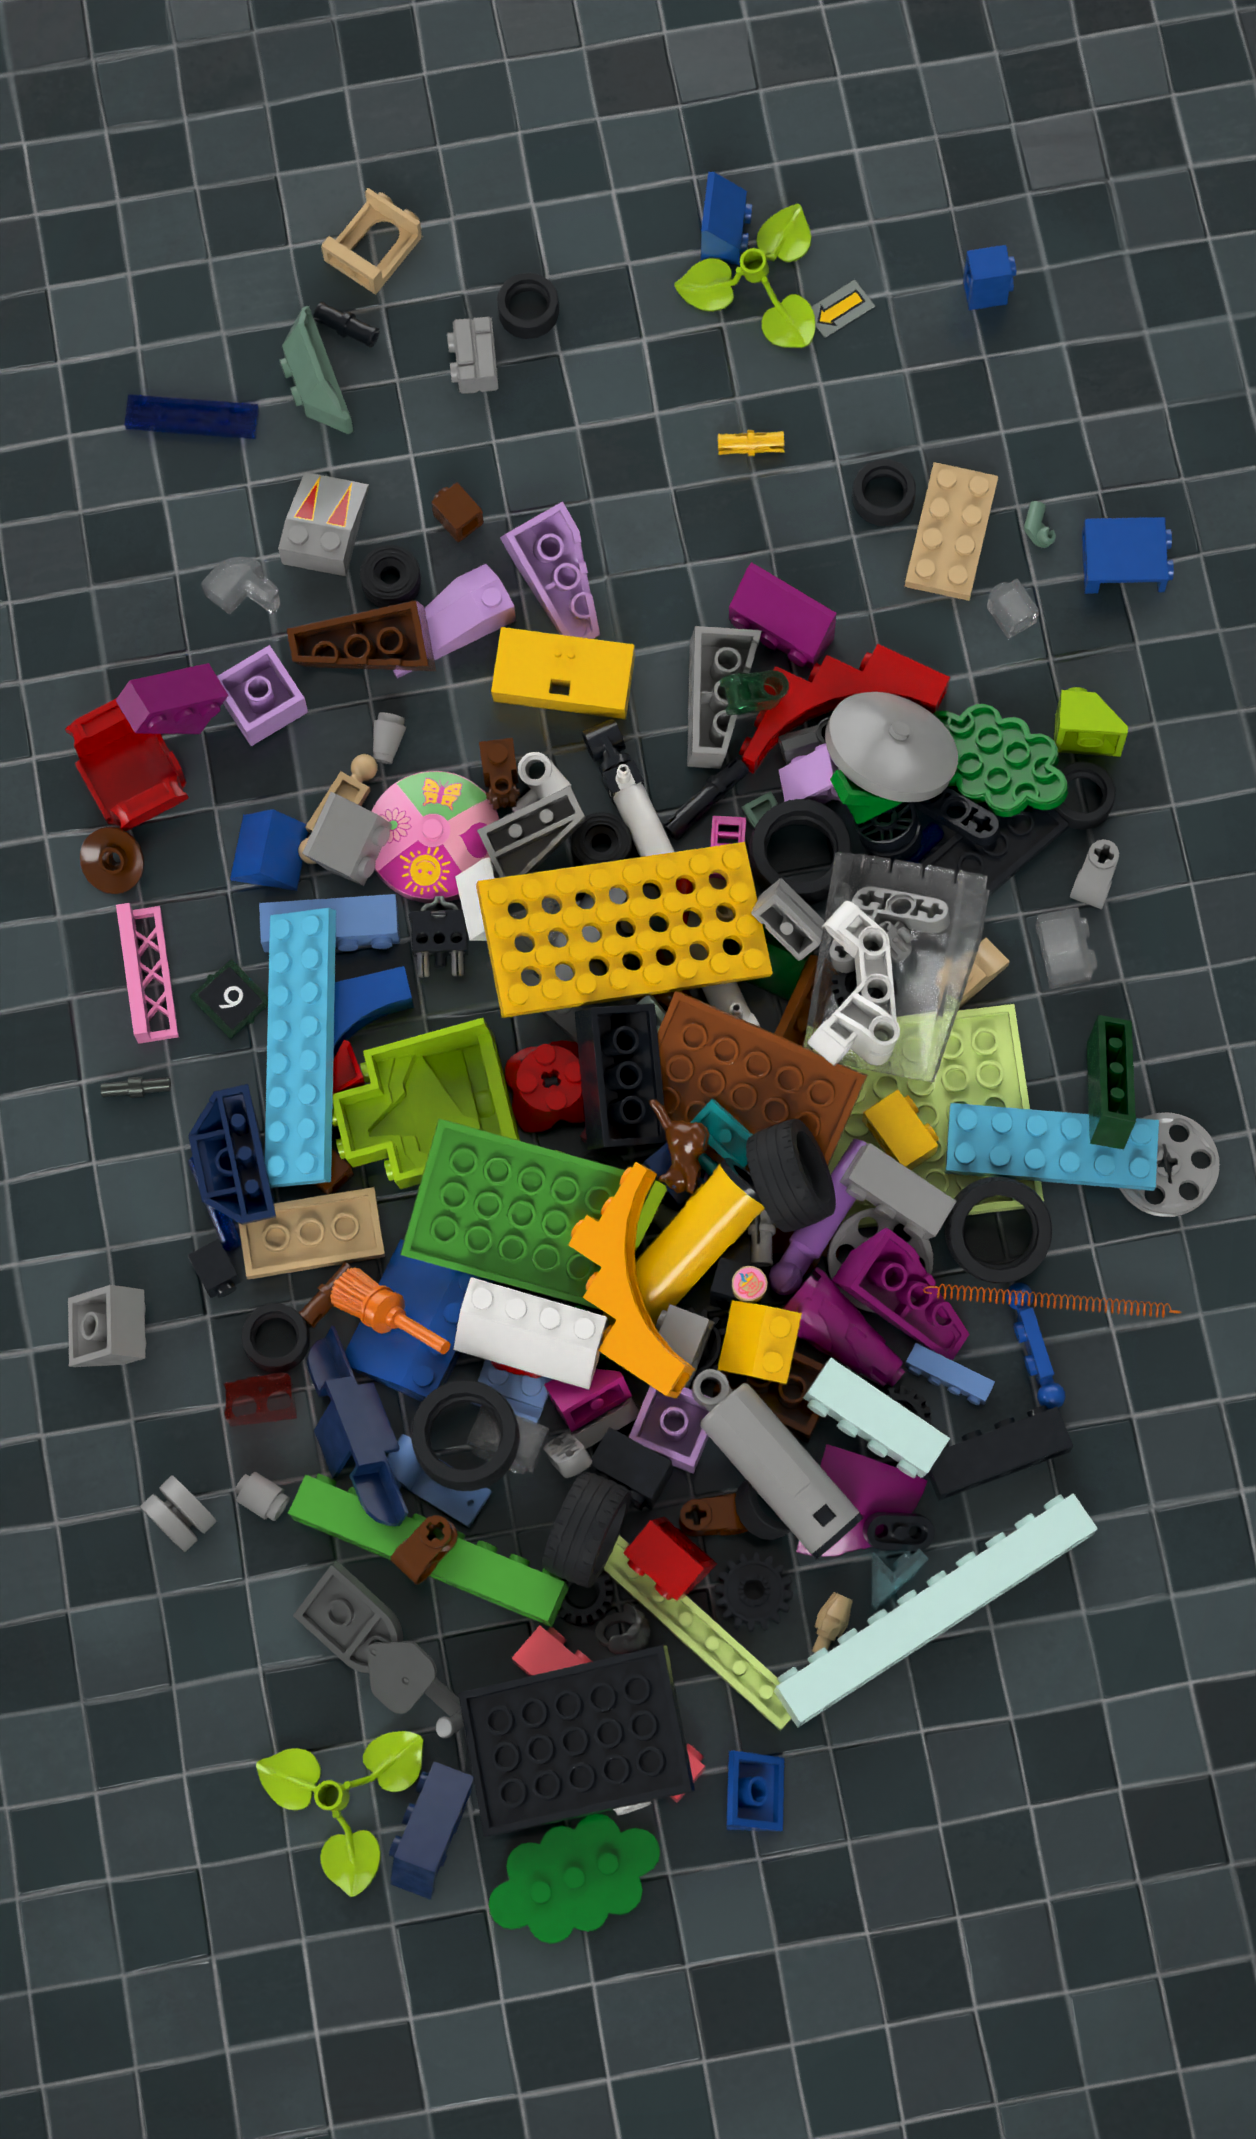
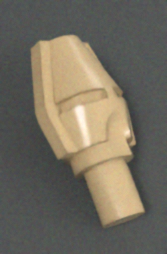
M833 1592L820 1609L815 1627L818 1628L816 1633L819 1635L813 1646V1652L816 1653L824 1647L828 1650L831 1641H835L836 1637H841L849 1623L852 1606L851 1599Z

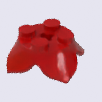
M559 1040L549 1044H542L538 1047L524 1048L507 1061L505 1079L507 1085L514 1092L512 1102L513 1114L524 1132H543L550 1129L559 1120H565L570 1123L585 1122L578 1043ZM557 1077V1082L560 1083L558 1086L552 1084L549 1088L545 1087V1078Z

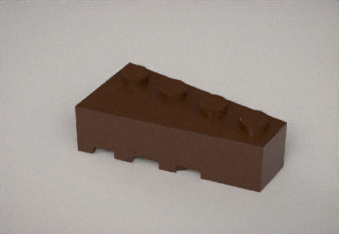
M416 600L286 629L292 661L301 667L436 671L425 608Z

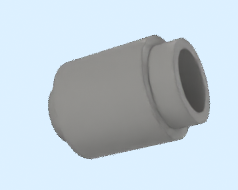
M254 1472L251 1476L245 1474L238 1482L234 1491L238 1494L236 1502L265 1520L270 1518L276 1521L290 1497L284 1494L283 1488L257 1472Z

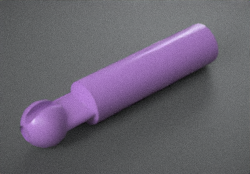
M853 1139L831 1173L836 1195L835 1213L815 1224L795 1230L789 1239L790 1245L784 1255L770 1269L768 1283L775 1293L790 1295L800 1288L803 1281L802 1277L814 1259H819L856 1201L855 1198L846 1192L847 1187L839 1181L860 1147L868 1143L859 1139Z

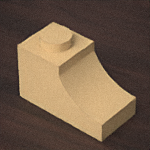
M984 938L969 951L961 952L938 973L936 986L960 1009L1009 965L1010 961L987 938Z

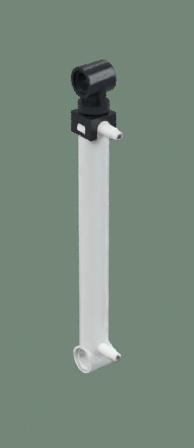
M612 718L583 730L582 737L592 760L597 762L602 759L603 761L599 766V771L603 777L604 786L612 803L616 805L623 822L629 828L632 841L639 856L645 857L675 852L645 790L644 780L635 761L631 760L629 754H621L620 752L625 750L626 746L615 720ZM690 911L687 926H699L700 919L698 915ZM693 944L690 946L689 952L694 959H706L707 952L702 945ZM737 982L702 987L709 1005L760 1027L756 1017L750 1012Z

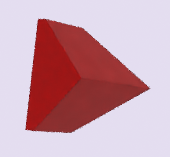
M343 1040L333 1060V1094L365 1085L351 1043Z

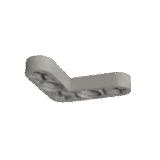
M868 886L857 891L851 901L878 925L886 921L895 925L898 921H901L911 930L939 933L947 929L951 921L948 905L943 900ZM902 905L911 908L905 914L893 912L895 908ZM833 940L829 950L833 968L841 973L855 971V959L850 954H847L842 945ZM865 941L863 943L867 950L872 941Z
M631 1397L577 1430L564 1432L548 1442L543 1449L551 1464L564 1478L575 1476L592 1464L586 1448L602 1440L609 1427L617 1431L634 1421L639 1414V1409Z

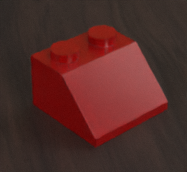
M665 1516L650 1520L623 1552L629 1558L627 1564L640 1576L647 1574L656 1582L654 1585L655 1590L667 1600L672 1598L676 1601L683 1599L718 1564Z

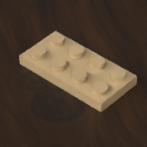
M936 462L933 463L905 587L970 601L998 476Z
M374 1187L275 1203V1218L244 1225L239 1223L245 1272L248 1280L340 1265L344 1261L352 1263L385 1257Z

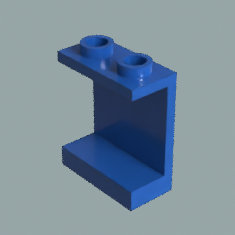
M1165 517L1085 519L1082 529L1085 594L1098 593L1101 583L1157 582L1158 592H1165L1168 580H1173L1174 574L1173 560H1167V549L1172 547L1171 529H1166Z

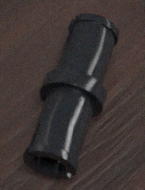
M320 302L314 311V321L336 330L337 335L343 338L349 336L370 348L377 342L380 329L356 319V315L349 311L344 313L324 302Z

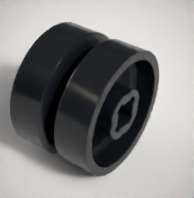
M902 802L900 805L861 824H857L854 820L863 849L867 856L875 862L887 865L901 863L912 857L921 845L923 832L913 802Z

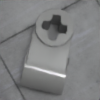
M1102 839L1097 840L1091 845L1082 870L1080 869L1070 894L1071 899L1102 910L1119 859V850L1115 843ZM1101 854L1107 855L1104 864L1098 862Z

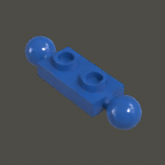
M1021 1282L1014 1283L1008 1287L1010 1293L1012 1290H1015L1016 1293L1019 1290L1023 1293L1028 1291L1029 1294L1032 1292V1289L1027 1284ZM1006 1291V1294H1005V1299H1006L1007 1304H1008V1299H1009V1293H1008V1291ZM1012 1292L1011 1304L1009 1306L1016 1310L1018 1314L1017 1322L1013 1323L1018 1342L1025 1343L1028 1353L1027 1356H1024L1027 1372L1030 1377L1035 1375L1037 1384L1041 1385L1037 1393L1038 1402L1041 1406L1046 1405L1048 1410L1057 1406L1060 1408L1065 1401V1391L1061 1385L1053 1380V1368L1034 1309L1027 1305L1028 1293H1025L1024 1305L1021 1306L1022 1294L1019 1292L1017 1305L1015 1306L1016 1296L1015 1292ZM1033 1293L1030 1297V1305L1033 1302Z

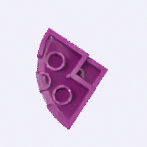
M827 1444L820 1467L860 1511L864 1519L820 1557H838L843 1555V1553L858 1549L866 1550L872 1547L863 1536V1525L866 1519L877 1512L912 1513L923 1495L928 1480L919 1476L912 1478L894 1466ZM880 1524L876 1527V1535H879L883 1532V1524ZM799 1541L796 1553L812 1556Z

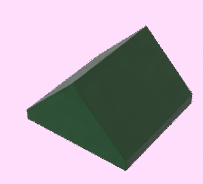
M762 924L773 974L770 977L746 980L745 982L789 1002L810 955H814L817 948L798 961L765 928V924ZM738 946L735 955L740 953V946Z

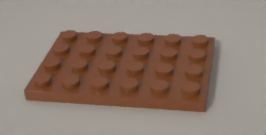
M675 991L658 1030L664 1106L671 1120H682L690 1123L711 1099L717 1101L752 1135L783 1121L799 1119L815 1137L829 1166L866 1081L867 1074L840 1062L833 1066L813 1050L680 991ZM708 1144L705 1153L711 1159L721 1163L724 1158ZM747 1165L745 1169L750 1172L749 1167Z

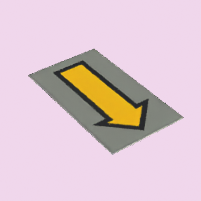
M853 280L812 306L816 328L826 338L874 308L875 305L857 281Z

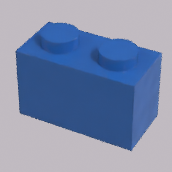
M1006 245L967 251L963 285L969 310L1007 304L1009 292L1014 290L1012 276H1016V264L1013 256L1008 257Z

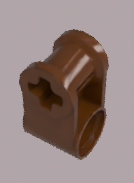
M736 1493L711 1498L692 1499L687 1501L680 1511V1529L690 1537L736 1535L748 1531L741 1523L736 1512ZM696 1511L698 1517H703L701 1518L700 1525H694L693 1520L688 1519L691 1512Z
M430 1516L423 1521L409 1538L397 1547L390 1560L418 1585L430 1576L438 1563L455 1546L458 1540L457 1529L454 1524L442 1516ZM437 1527L442 1529V1533L445 1535L441 1541L433 1533Z

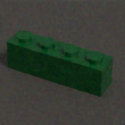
M1098 1015L1087 1041L1090 1144L1124 1150L1136 1122L1132 1021Z

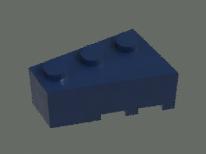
M435 1761L429 1773L422 1772L416 1787V1792L420 1793L416 1805L409 1803L402 1824L407 1825L403 1836H395L389 1851V1856L394 1857L391 1885L431 1900L435 1890V1879L440 1867H443L445 1864L447 1850L454 1834L457 1832L472 1793L474 1783L472 1775Z

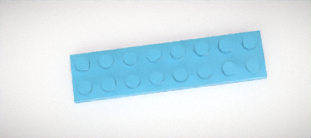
M331 908L270 915L265 1164L271 1188L331 1182L336 910Z

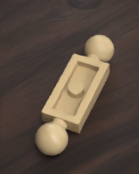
M361 754L355 757L351 763V777L340 771L307 823L306 830L309 833H312L330 792L362 806L370 793V787L363 784V781L371 780L378 770L377 762L372 756ZM308 837L300 843L298 853L305 863L316 864V862L302 854L309 839Z

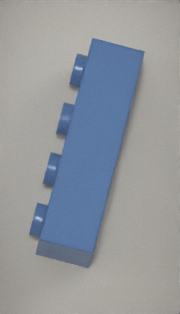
M915 1343L905 1364L910 1373L916 1376L921 1374L927 1377V1380L934 1385L939 1386L942 1384L948 1387L947 1390L957 1396L962 1394L968 1397L967 1400L975 1405L985 1404L995 1381Z

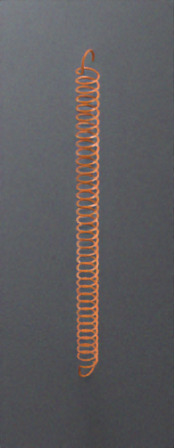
M941 1284L939 1287H937V1286H928V1287H925V1288L923 1289V1291H924L925 1293H927V1294H932V1292H926L925 1289H927V1288H938L937 1298L939 1299V1297H940V1288H941V1286L943 1285V1286H944V1300L946 1299V1290H947V1287L950 1286V1289H951L950 1300H952V1298H953V1289H954V1287L956 1286V1288H957V1301L959 1300V1291H960V1288L963 1287V1290H964L963 1301H965V1299H966V1290H967V1288H969V1289H970V1298H969L970 1302L972 1301V1292H973V1289L976 1288V1291H977L976 1302H978V1300H979V1291H980V1289H982V1290H983V1298H982V1302H983V1303L985 1302V1293H986V1290L988 1289V1290H989V1293H990L989 1303H991V1300H992V1292H993V1290L996 1291V1299H995V1303H996V1304L998 1303V1293H999V1291L1001 1290V1291H1002V1294H1003V1296H1002V1304H1004V1301H1005L1004 1295H1005L1006 1291H1008V1293H1009V1299H1008V1304H1009V1305L1011 1304V1294H1012V1292H1015V1296H1016V1297H1015V1306L1017 1305V1296H1018L1019 1292H1021V1294H1022L1021 1306L1024 1305V1295H1025V1293H1028V1303H1027L1028 1307L1030 1306V1297H1031V1294L1034 1293V1296H1035L1034 1307H1036V1305H1037V1296H1038V1294H1040V1295H1041V1303H1040V1307H1041V1308L1043 1307V1297H1044V1295L1046 1294L1047 1297H1048V1300H1047V1308H1049V1306H1050V1297H1051V1295L1054 1296V1303H1053V1308H1054V1309L1056 1308V1298H1057V1296L1059 1295V1296H1060V1299H1061V1300H1060V1309H1062V1306H1063L1062 1300H1063V1297H1064V1296H1066V1298H1067V1303H1066V1309H1067V1310L1069 1309V1299H1070L1071 1296L1073 1297V1306H1072L1073 1311L1075 1310V1300H1076L1077 1297H1079V1300H1080V1303H1079V1311H1081V1309H1082V1299H1083V1298L1086 1299L1085 1311H1086V1312L1088 1311V1301H1089V1299L1091 1298L1092 1301H1093V1303H1092V1312H1094V1309H1095V1303H1094V1302H1095L1096 1299L1099 1300L1098 1312H1099V1313L1101 1312V1301L1104 1299V1300H1105V1303H1106V1304H1105V1308H1104V1312H1105V1313H1107V1303H1108L1109 1300H1111V1302H1112V1305H1111V1314H1113V1312H1114V1302H1115V1300H1117V1302H1118L1117 1314H1120V1303H1121V1301H1124V1304H1125V1306H1124V1311H1123V1312H1124V1315H1125L1126 1312H1127V1306H1126V1305H1127L1128 1302L1131 1303L1130 1315L1133 1314V1304H1134V1302L1137 1303V1310H1136V1315H1137V1316L1139 1315V1305H1140V1303H1143V1305H1144V1308H1143V1316L1146 1315V1304H1147V1303L1150 1304L1149 1317L1152 1316V1306H1153V1304H1156V1307H1157V1308H1156V1312H1155L1156 1318L1158 1317V1314H1159L1158 1307H1159L1160 1304H1162V1306H1163V1309H1162V1318L1165 1317V1306H1166V1305L1169 1306V1309H1170L1169 1313H1182L1181 1311L1171 1310V1307H1170V1305H1169L1168 1303H1166L1165 1305H1163V1303H1159V1304L1157 1305L1156 1302H1153V1303L1151 1304L1149 1301L1146 1302V1303H1144L1143 1301H1140L1139 1304H1138V1302H1137L1136 1300L1133 1301V1302H1131L1130 1300H1128L1127 1302H1125V1300L1122 1299V1300L1119 1302L1118 1299H1115L1114 1301H1112V1299L1109 1298V1299L1106 1301L1105 1298H1102V1299L1100 1300L1098 1297H1096L1095 1299H1093L1091 1296H1090L1088 1299L1086 1298V1296H1083L1082 1298H1080V1296L1077 1295V1296L1074 1298L1073 1295H1070V1296L1068 1297L1066 1294H1064V1295L1061 1297L1060 1294H1057V1295L1055 1296L1053 1293H1051L1050 1295H1048L1047 1293H1044L1043 1296H1042V1294H1041L1040 1292H1038L1037 1294H1035L1034 1291L1031 1292L1030 1294H1029L1028 1291H1025V1292L1023 1293L1021 1290H1019L1017 1293H1016L1015 1290H1012L1011 1293H1010V1291H1009L1008 1289H1006L1004 1292H1003L1002 1289H999L998 1292H997V1290H996L995 1288H993L992 1290H990L989 1288H986L985 1291H984V1289H983L982 1287H980L979 1289H977L976 1286H974V1287L972 1288V1290H971V1287H970V1286H967L966 1288H964V1286L961 1285V1286L958 1288L957 1285H954L953 1287H951L950 1284H948L946 1287H945L944 1284Z

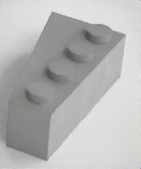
M695 626L690 639L687 767L721 769L762 630Z

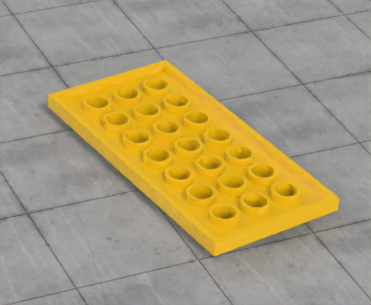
M745 842L480 880L476 883L502 1018L766 978L773 974L763 925L751 914L757 902V896ZM713 873L721 874L726 880V887L724 889L713 888L709 882V875ZM680 878L688 879L693 885V892L690 894L680 893L676 888V880ZM646 883L655 884L660 890V897L657 899L647 898L642 891L643 885ZM613 888L622 889L626 893L627 901L623 904L612 902L609 897V891ZM579 893L590 895L593 899V907L590 909L580 908L575 900L576 895ZM546 898L555 899L560 905V911L556 914H548L542 908V900ZM512 903L523 905L526 909V917L523 919L511 917L508 912V906ZM719 906L728 907L733 913V920L730 922L720 921L716 916V908ZM686 911L695 912L700 918V925L697 927L687 926L682 918L683 913ZM653 916L662 917L667 924L666 931H654L649 925V919ZM620 921L629 922L634 930L631 937L620 936L616 931V923ZM586 926L595 927L600 933V940L588 942L582 935V929ZM553 931L563 933L567 940L566 945L560 948L554 947L549 942V933ZM519 936L528 937L533 944L532 951L527 953L520 952L515 947V939ZM726 939L735 940L740 946V953L737 955L727 954L723 949V941ZM693 944L702 945L707 952L706 959H694L689 952L690 946ZM660 949L670 951L674 957L673 964L668 966L660 964L656 958V952ZM633 954L638 957L640 968L635 971L628 970L623 965V956ZM593 959L603 961L607 967L606 974L602 976L594 975L589 969V962ZM560 964L568 965L573 971V978L569 981L560 980L555 974V967ZM527 969L534 970L539 975V984L535 986L526 985L522 981L521 973Z

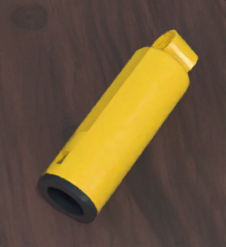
M725 1158L717 1166L707 1181L700 1185L686 1201V1205L635 1261L637 1281L643 1302L655 1327L663 1310L667 1311L670 1304L676 1306L725 1250L734 1244L745 1232L757 1215L761 1214L764 1210L750 1172L730 1158ZM605 1312L603 1313L602 1316L608 1318L610 1322L609 1324L614 1325L616 1319H614Z

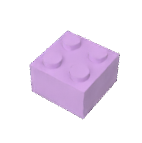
M270 645L217 676L229 695L223 704L250 746L308 713L304 696Z
M650 1386L629 1438L672 1461V1466L694 1474L709 1438L707 1433L701 1428L700 1421L709 1411L695 1402L691 1389L684 1387L678 1398L674 1399L665 1396Z

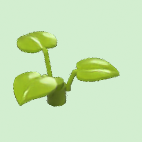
M794 204L780 210L762 225L757 234L758 249L750 248L743 252L740 257L741 267L736 268L737 273L733 279H731V269L724 261L708 258L696 263L681 279L675 282L674 285L679 295L697 309L708 312L719 311L731 304L734 298L731 286L736 285L741 276L744 275L749 282H761L775 306L767 310L762 318V330L766 339L776 346L785 348H805L810 345L816 329L815 315L811 305L803 297L796 294L788 295L780 303L767 279L769 274L767 260L775 261L778 256L784 262H793L803 257L810 248L811 231L801 205Z
M397 1731L374 1739L363 1754L364 1765L373 1773L350 1782L346 1781L343 1784L326 1780L316 1786L315 1784L321 1777L320 1764L311 1752L300 1748L281 1751L256 1763L257 1772L264 1789L281 1807L288 1810L305 1809L312 1800L313 1791L316 1804L324 1810L332 1811L333 1817L342 1826L345 1835H333L325 1842L321 1850V1865L326 1876L350 1897L359 1895L374 1879L380 1865L381 1850L377 1839L371 1832L360 1830L352 1834L351 1827L342 1816L341 1810L349 1803V1790L370 1783L375 1779L378 1780L379 1785L383 1789L390 1792H402L413 1786L420 1776L423 1764L424 1740L422 1736L416 1733Z

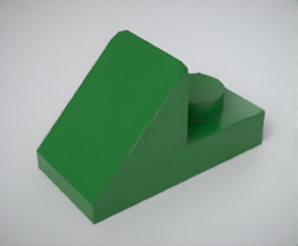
M836 770L830 779L842 804L847 805L857 824L864 823L902 803L876 796L862 789L849 780L841 770Z

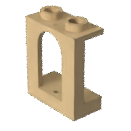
M368 188L365 191L367 202L336 240L328 236L321 247L325 262L376 295L420 241L422 232L420 220L414 213L406 209L404 211L394 205L387 195L383 193L377 194ZM381 221L390 222L398 228L399 238L377 267L352 251L374 224Z

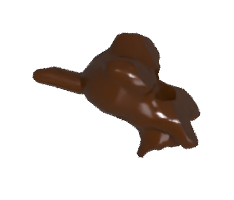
M652 1099L649 1103L656 1113L662 1128L665 1130L672 1162L668 1171L659 1176L658 1180L665 1182L676 1193H682L685 1190L688 1193H694L699 1187L702 1167L699 1164L698 1158L708 1148L709 1131L699 1122L688 1123L682 1120H671L665 1107L657 1100Z

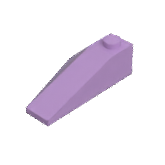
M563 501L500 537L517 569L560 635L594 639L600 635L593 596L590 592L587 577L588 571L581 548L580 532Z
M487 564L457 577L425 607L434 660L516 621L515 606L500 578ZM393 670L397 678L411 672L410 670Z

